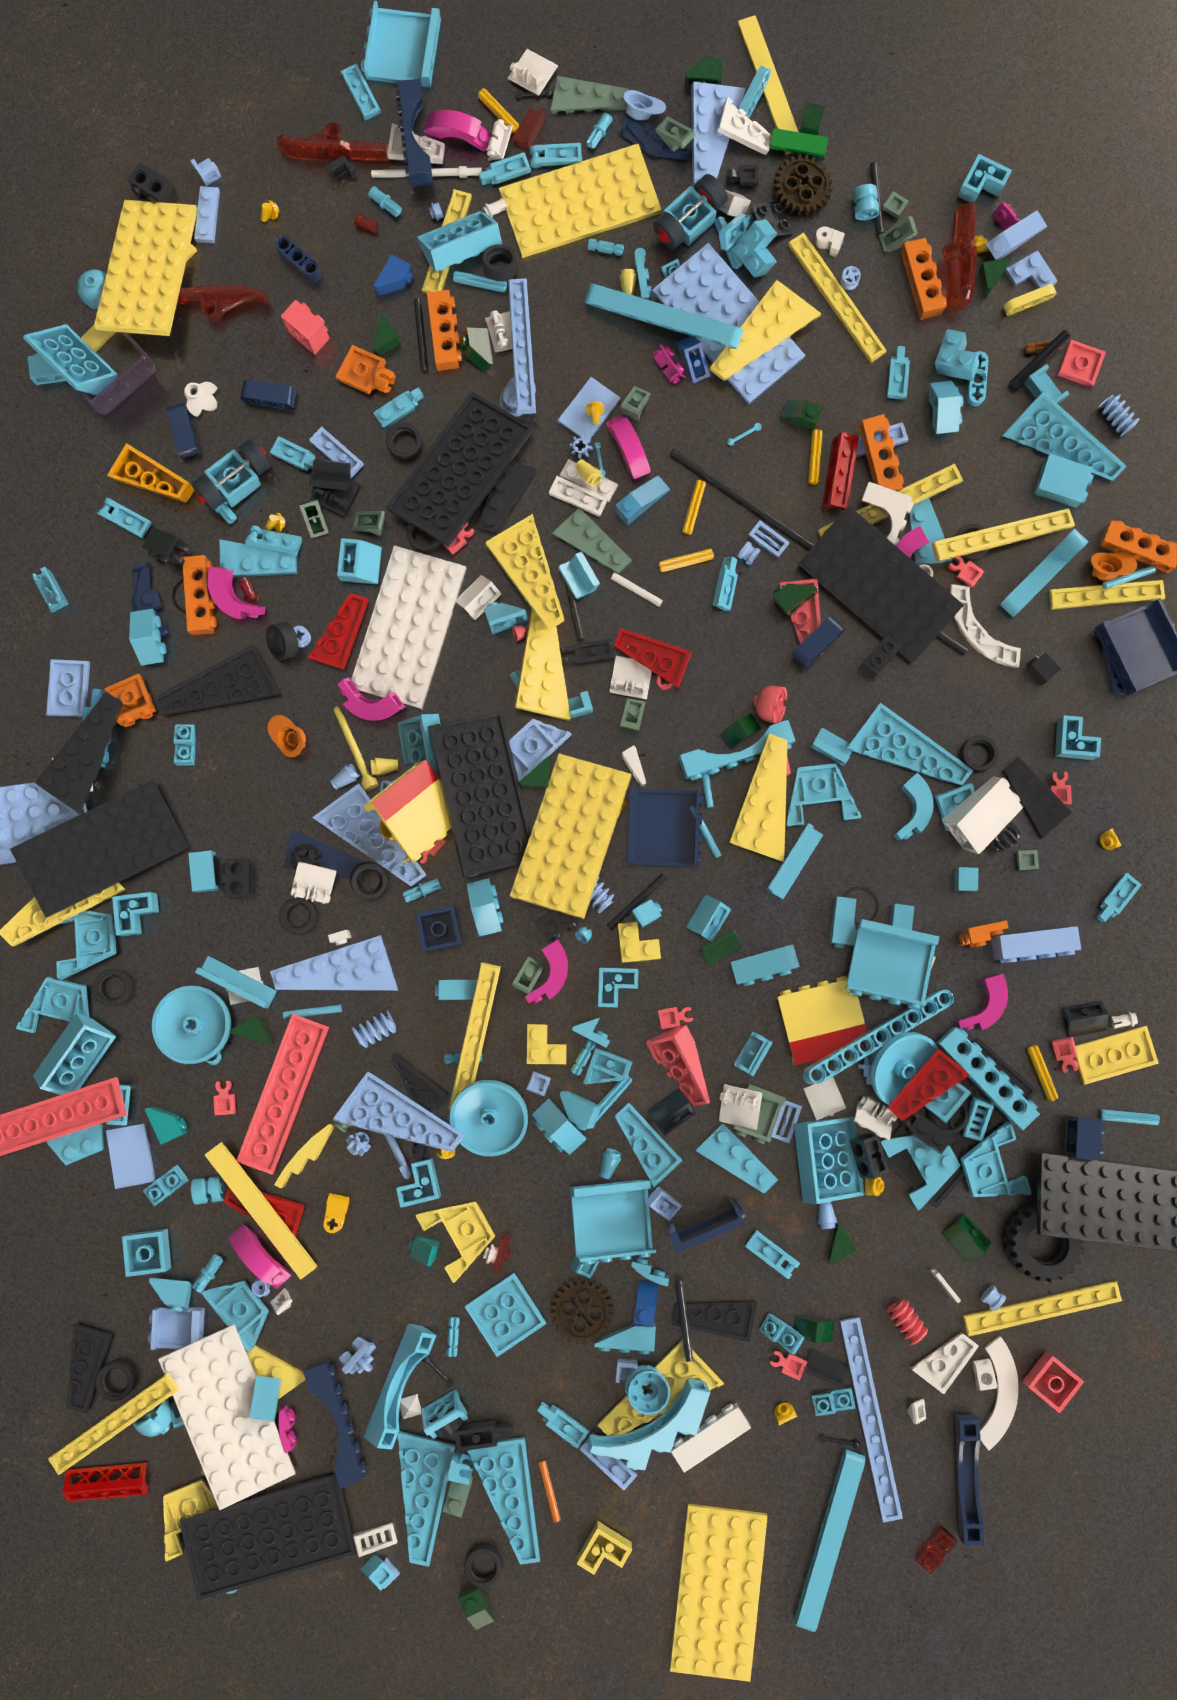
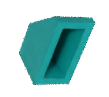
M156 1107L145 1109L161 1145L187 1133L185 1130L187 1125L179 1115Z
M417 1235L415 1240L411 1239L408 1251L411 1252L410 1258L431 1267L435 1261L440 1241Z

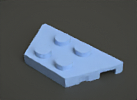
M535 719L526 724L509 740L518 780L523 779L543 760L549 757L572 734Z

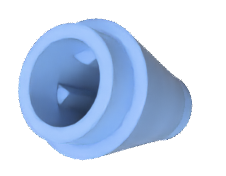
M349 764L348 766L345 765L330 782L337 790L357 781L360 775L357 769L352 764Z
M831 1202L820 1203L818 1213L820 1230L836 1228L835 1223H837Z

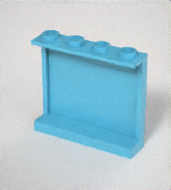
M374 1L373 8H370L369 13L371 24L367 26L368 42L364 44V54L366 56L365 60L362 59L361 70L364 72L366 80L398 84V81L420 79L421 87L431 88L441 23L440 10L432 8L431 14L383 9L378 8L377 1Z
M862 919L858 925L845 990L850 991L851 995H870L869 998L872 1000L881 1001V998L889 1000L888 1003L900 1005L904 1003L908 1004V1008L920 1010V1007L926 1006L927 987L935 946L938 945L939 936Z
M642 1179L569 1187L575 1260L583 1265L593 1264V1260L611 1262L612 1258L619 1257L620 1260H628L633 1255L645 1258L650 1257V1253H656V1249L652 1247L649 1206L645 1203L648 1199V1189H651L650 1180Z

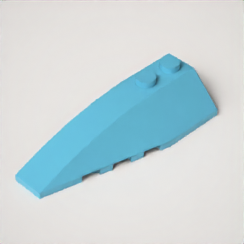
M421 714L398 722L405 766L408 765L410 769L416 763L426 760L439 778L427 728L431 725L441 724L439 714Z

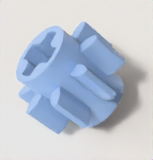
M583 434L579 439L574 436V444H569L570 447L575 449L571 452L572 455L578 453L579 459L582 458V455L589 457L588 451L593 450V447L588 445L591 439L584 440ZM581 443H583L584 446H586V448H582V451H580L577 447L580 446Z
M354 1131L346 1139V1142L349 1143L346 1148L352 1155L359 1154L362 1156L371 1147L368 1144L370 1138L364 1132L357 1133V1131Z

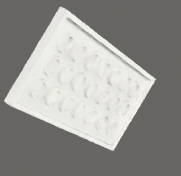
M394 546L351 679L360 692L384 698L395 691L404 705L420 710L423 709L467 569L466 566Z
M235 1324L158 1359L164 1375L169 1373L180 1389L173 1394V1397L219 1510L296 1473L288 1452H284L275 1421L266 1422L249 1419L256 1374Z

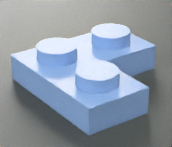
M1038 251L1005 270L1014 287L1029 278L1037 289L1057 283V279Z

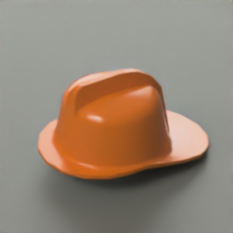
M1096 553L1091 557V564L1093 566L1092 576L1102 581L1115 579L1118 575L1131 574L1137 568L1136 560L1132 556L1123 553Z
M275 715L268 722V733L281 752L287 757L299 755L302 749L306 747L304 731L283 715Z

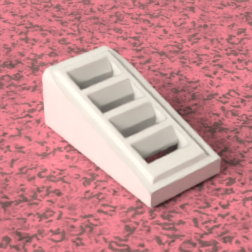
M632 746L622 752L621 757L639 786L644 787L646 784L636 747Z
M392 1523L353 1534L358 1557L397 1544ZM385 1530H388L390 1538L389 1541H386L384 1534ZM380 1532L382 1543H378L376 1533ZM371 1535L374 1542V1545L370 1546L368 1536ZM364 1538L366 1544L365 1548H362L360 1539Z

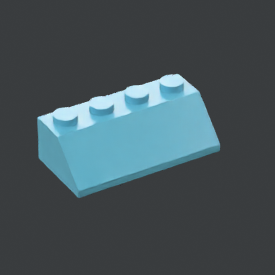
M483 210L417 237L429 265L435 271L445 270L450 265L459 264L469 257L480 255L481 252H484L490 246L502 244L498 223Z
M76 1013L33 1075L39 1088L58 1095L80 1089L116 1036L95 1020Z

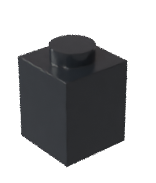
M1046 652L1041 656L1037 654L1029 661L1031 665L1027 668L1042 685L1061 670Z

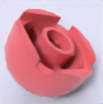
M767 686L760 691L758 696H755L754 707H756L759 718L763 721L773 724L781 722L786 709L783 706V700L787 701V690L785 687Z

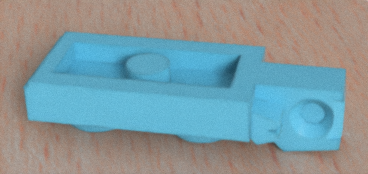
M523 152L491 163L486 168L487 171L479 173V179L482 185L490 183L492 185L499 184L531 172V168Z
M739 214L719 231V241L722 250H728L744 235L746 228L753 223V215Z
M898 346L895 356H892L890 360L887 398L905 400L907 397L910 361H908L907 357H904V346Z
M419 388L411 392H403L373 412V414L385 430L414 411L418 405L417 402L424 398Z
M277 437L270 450L271 455L302 470H313L315 455L311 451L282 437Z
M724 557L713 600V605L724 611L731 610L738 577L735 571L737 559L734 557Z
M1127 872L1124 873L1101 902L1102 904L1099 907L1102 910L1096 918L1101 922H1106L1110 916L1115 917L1120 914L1142 884Z
M541 1402L537 1411L544 1416L542 1420L546 1423V1426L578 1449L588 1435L589 1430L559 1407L552 1405L550 1408L544 1402Z

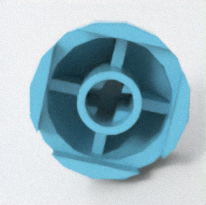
M91 269L85 271L77 281L79 298L92 309H98L106 278V273L101 270Z
M166 1399L133 1422L132 1425L139 1433L148 1437L166 1433L170 1429V1423L172 1422V1406L170 1402Z

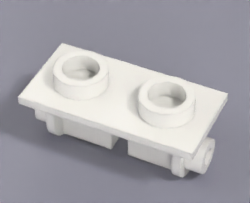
M497 119L494 122L492 134L495 137L490 138L486 149L489 161L502 160L504 158L513 125H504V121L501 119Z

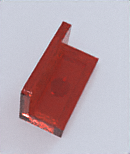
M541 107L539 112L529 108L512 138L513 143L527 150L530 149L546 120L545 108Z

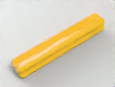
M482 88L478 92V98L498 119L504 121V125H513L511 133L518 131L519 124L485 88Z
M817 429L812 431L808 477L810 485H817L819 482L822 430Z
M697 480L682 529V532L688 535L692 534L706 485L701 480Z
M706 549L659 562V569L661 572L712 560L714 554L712 549Z
M1037 1045L1027 1048V1051L1046 1098L1050 1102L1057 1100L1058 1094Z

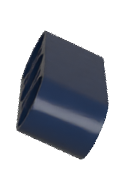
M281 235L276 238L274 243L276 250L288 265L310 283H316L321 279L318 263L289 237ZM315 269L313 273H308L309 270Z
M245 379L240 399L250 404L292 410L297 390L287 385Z
M182 403L167 407L168 418L180 458L184 459L200 454L186 404Z
M832 615L829 616L793 651L792 655L805 668L808 667L842 635L845 628Z

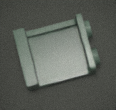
M747 1083L746 1089L762 1093L757 1130L732 1125V1128L736 1130L735 1133L746 1137L749 1134L754 1136V1141L765 1144V1141H771L775 1123L786 1098Z

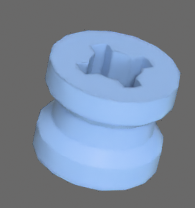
M854 266L844 269L840 284L845 290H853L858 286L861 277L859 269Z
M748 541L737 557L744 559L746 564L751 565L761 550L752 547V543Z
M303 626L294 627L298 635L299 647L308 646L311 641V635L308 630Z
M991 1285L984 1291L980 1300L988 1303L989 1308L995 1311L1004 1303L1006 1296L1003 1293H999L994 1285Z

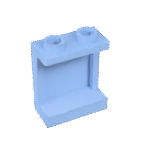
M157 1306L154 1308L149 1316L152 1331L148 1336V1344H151V1350H156L157 1348L180 1349L202 1339L204 1334L205 1308L188 1307V1309H182V1312L170 1311V1308L167 1306Z

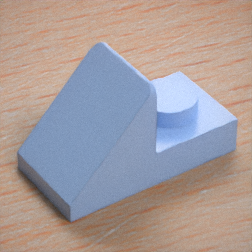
M657 1187L645 1202L669 1221L682 1207L661 1187Z

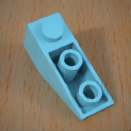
M632 1323L601 1337V1339H596L595 1347H598L600 1351H610V1348L618 1349L619 1352L629 1353L630 1350H638L640 1354H650V1351L654 1352L655 1323H653V1327Z

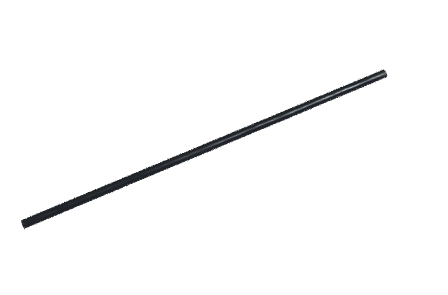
M673 448L670 452L672 457L810 550L815 545ZM941 631L937 635L938 638L963 655L967 652V647L945 632Z

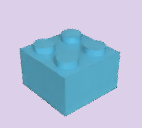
M168 1229L129 1233L122 1236L126 1277L166 1272L171 1269Z

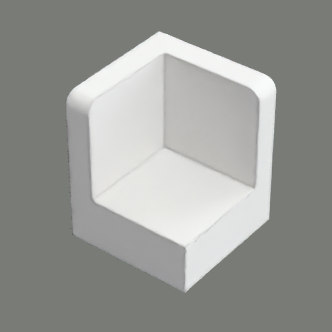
M725 190L727 201L719 210L735 217L739 214H746L751 201L740 194Z

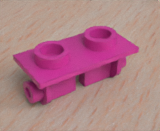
M1004 202L992 214L1004 231L1021 221L1016 218L1017 215L1010 207V204L1007 205Z
M660 344L661 350L657 349L653 352L654 359L660 368L668 365L663 372L669 381L675 384L680 380L678 377L686 378L683 373L685 369L679 361L676 362L673 358L675 354L669 346L665 347Z

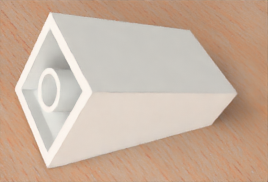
M993 776L942 819L962 849L980 854L1023 808L1019 803L1020 798L1009 789L1010 784L1006 779Z

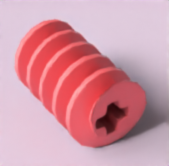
M904 1299L895 1302L886 1309V1313L893 1312L890 1316L891 1320L898 1319L894 1325H902L899 1332H907L904 1339H912L908 1344L909 1346L918 1343L927 1334V1327L923 1326V1321L918 1319V1314L913 1313L914 1308L909 1306L908 1300Z

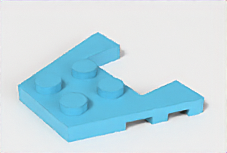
M836 763L797 768L786 827L804 825L802 805L841 801L843 821L861 819V814L846 787L847 785Z
M84 911L62 922H75L76 958L56 961L57 978L59 980H63L116 954L113 915Z
M46 977L16 1029L30 1033L36 1032L40 1014L69 1022L76 1013L89 1017L86 986L53 977Z
M1009 1121L1005 1122L960 1158L969 1191L973 1197L1032 1194L1027 1177L1021 1176L1011 1181H1008L998 1146L1016 1140L1012 1123Z
M96 1125L47 1141V1144L65 1165H69L104 1150L103 1125Z
M914 1135L881 1140L882 1148L889 1158L907 1149L921 1174L925 1185L908 1194L918 1211L960 1167L950 1146L940 1155Z

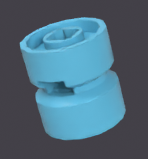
M863 184L853 190V200L856 204L854 207L856 219L870 220L879 215L878 194L875 185Z
M219 1175L209 1177L208 1180L205 1178L193 1179L191 1182V1194L194 1204H205L208 1200L211 1202L223 1201L225 1198L223 1178Z

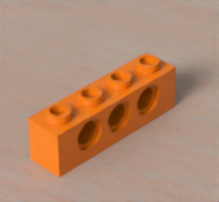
M926 238L904 243L901 254L920 320L942 315L947 302L945 296H942L941 280L937 279L936 263L931 258V245L927 244ZM921 277H926L928 280H923ZM926 294H931L933 298H929Z
M449 290L427 292L437 371L459 368V361H462L461 350H457L456 345L459 343V333L455 332L454 326H458L456 314L452 313V308H455L454 296L450 297ZM442 310L447 311L446 314H439V312ZM443 328L449 329L447 332H441ZM445 346H451V349L444 350L443 348Z
M882 414L858 422L873 483L894 491L903 489L904 479L902 474H899V459L897 455H894V440L889 435L888 429H890L888 419ZM875 432H879V433H880V435H881V440H880V441H876V440H875V438H874V433H875ZM880 450H883L885 452V460L880 459ZM884 469H888L890 471L891 475L889 479L884 476Z
M1111 520L1106 525L1098 546L1115 553L1130 555L1138 562L1149 566L1153 565L1156 569L1167 573L1176 568V542L1162 540L1158 535L1144 533L1140 528H1131L1119 520ZM1120 535L1125 536L1127 541H1123ZM1138 542L1143 543L1144 548L1139 547ZM1156 549H1159L1162 555L1157 554Z
M205 555L182 557L185 560L183 564L187 631L191 635L213 634L214 627H217L216 617L213 616L215 602L208 588V569L213 567L212 562ZM197 574H203L200 580H195ZM199 592H204L202 598H196ZM201 610H205V615L198 617V613Z

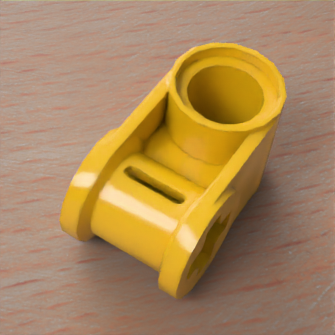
M329 1194L323 1223L324 1229L327 1232L335 1233L343 1227L349 1205V1197ZM335 1219V1223H338V1226L332 1228V1224H329V1221Z

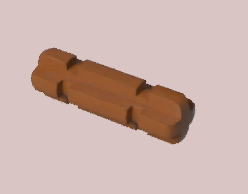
M1052 340L1025 344V353L1041 352Z

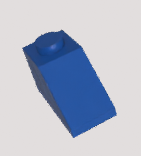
M391 254L373 285L375 293L383 295L405 288L406 284L410 283L413 278L411 264Z
M693 336L677 342L681 360L692 383L694 384L710 377L701 342Z
M639 1280L633 1324L653 1327L658 1283Z

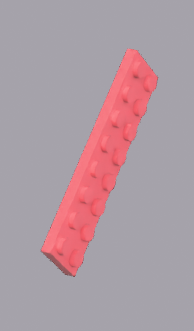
M292 1014L236 1160L237 1162L271 1175L275 1173L328 1033V1026Z
M118 1078L105 1080L1 1114L0 1156L127 1116Z

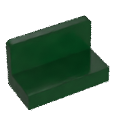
M735 930L699 949L708 966L742 948L735 935Z
M965 1213L958 1217L954 1225L943 1231V1235L968 1262L984 1255L991 1244V1241Z

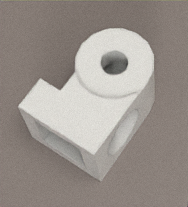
M821 227L817 230L815 244L820 249H829V255L836 258L843 243L845 233L829 227Z
M990 1359L973 1361L976 1390L998 1388Z

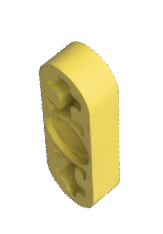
M1053 284L1011 299L1003 305V308L1007 315H1012L1053 298L1057 293Z

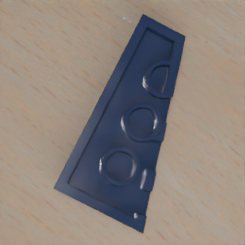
M291 829L284 867L293 868L290 862L291 853L297 846L302 844H311L317 847L322 856L320 867L337 870V877L349 879L352 869L357 864L363 862ZM308 853L305 856H298L303 860V863L313 862L308 857ZM361 873L358 875V878H357V880H359V881H360Z

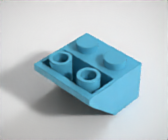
M341 538L337 572L340 581L378 585L382 547L362 540Z

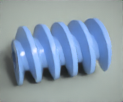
M1111 395L1098 406V409L1105 408L1102 414H1109L1107 417L1108 421L1114 419L1111 425L1113 427L1119 425L1116 432L1123 431L1121 434L1123 436L1136 426L1139 418L1132 420L1135 413H1127L1130 409L1129 406L1123 408L1125 400L1118 402L1121 395Z
M596 882L590 900H594L593 908L599 906L598 914L613 903L614 894L607 896L609 888L602 890L604 882L599 884Z
M387 1010L386 1017L380 1013V1020L374 1016L372 1024L366 1020V1027L360 1023L358 1031L354 1027H352V1030L359 1044L367 1048L368 1041L371 1044L375 1043V1037L380 1041L382 1040V1034L385 1037L389 1036V1030L393 1034L396 1033V1025Z

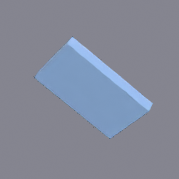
M590 377L558 419V423L579 438L583 434L584 440L592 439L619 404L621 398ZM593 401L601 402L604 405V413L599 416L600 423L597 425L593 424L592 417L586 413L587 404Z
M50 660L47 716L82 718L83 707H87L89 661Z
M146 1123L107 1130L106 1134L115 1189L154 1182L155 1175Z

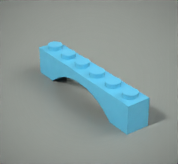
M786 720L770 725L758 742L740 752L713 754L697 749L680 755L678 760L685 780L691 778V781L702 778L701 774L709 772V775L720 772L719 768L726 766L727 769L738 766V762L745 761V763L756 760L755 757L762 753L768 734L786 739L787 750L792 748L791 745L796 741L789 721Z
M408 1323L364 1435V1438L376 1448L392 1449L399 1432V1407L405 1384L416 1365L429 1355L436 1335L424 1326Z

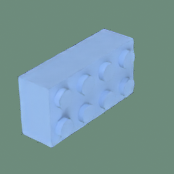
M1078 926L991 937L993 959L1000 960V964L1017 962L1018 957L1019 961L1036 959V955H1038L1039 959L1056 957L1055 953H1057L1058 957L1075 955V950H1081Z

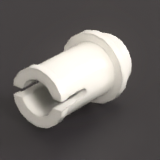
M501 198L489 205L486 203L482 210L493 218V215L506 210L507 206L504 199Z
M1130 1011L1124 1015L1110 1017V1020L1113 1021L1111 1022L1113 1029L1129 1025L1134 1027V1024L1138 1023L1136 1014Z

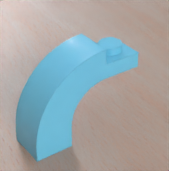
M918 773L900 788L911 800L913 813L911 819L893 835L897 841L902 839L906 841L914 834L912 830L917 834L921 833L928 825L932 816V793L925 780Z

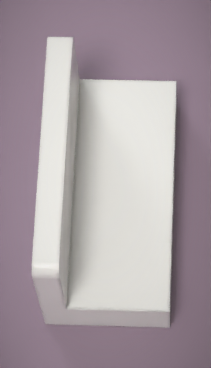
M481 575L456 599V603L463 607L472 619L476 620L484 612V608L493 603L501 593L492 581Z

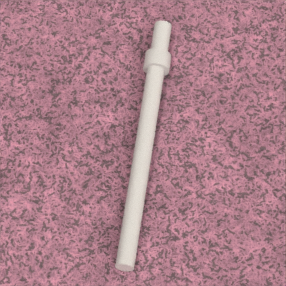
M467 166L431 169L432 177L459 176L460 178H467V176H479V173L482 172V168H467ZM405 169L371 170L372 178L406 177Z

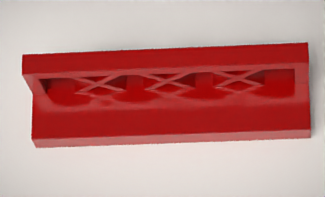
M841 432L833 438L821 508L823 511H828L831 508L845 510L848 506L859 436Z
M146 1463L66 1470L62 1493L68 1502L147 1495L148 1486L145 1482L147 1465ZM134 1470H140L139 1478L130 1479L128 1477ZM114 1472H120L122 1474L115 1481H111L108 1478ZM94 1474L102 1476L97 1482L91 1483L88 1480ZM80 1475L82 1477L77 1484L70 1485L71 1476Z

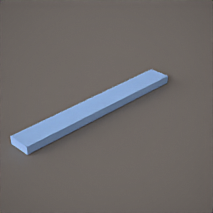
M527 278L509 279L517 414L536 413Z

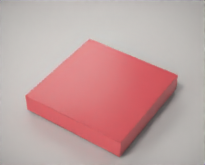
M1070 340L1057 376L1092 388L1106 352Z

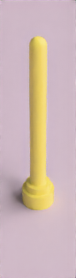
M335 706L334 713L363 777L362 787L364 791L374 789L378 786L377 780L369 774L341 708Z

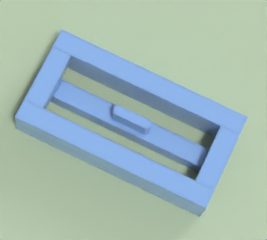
M759 521L748 535L751 540L777 559L790 543L762 521ZM759 527L763 529L765 532H767L769 535H771L773 538H775L777 541H779L781 544H783V546L781 547L771 538H769L760 530H758ZM755 533L779 551L777 552L775 549H773L771 546H769L767 543H765L763 540L757 537Z
M785 1100L784 1105L781 1106L771 1137L790 1143L794 1124L797 1123L802 1106ZM786 1105H788L789 1107H788L786 1116H785V1118H784V1121H783V1124H782L780 1133H779V1135H777L776 1133H777V1130H778V1127H779V1124H780V1121H781L783 1112H784V1110H785ZM794 1107L796 1108V1111L794 1113L788 1134L785 1138L783 1137L789 1117L791 1115L792 1109Z

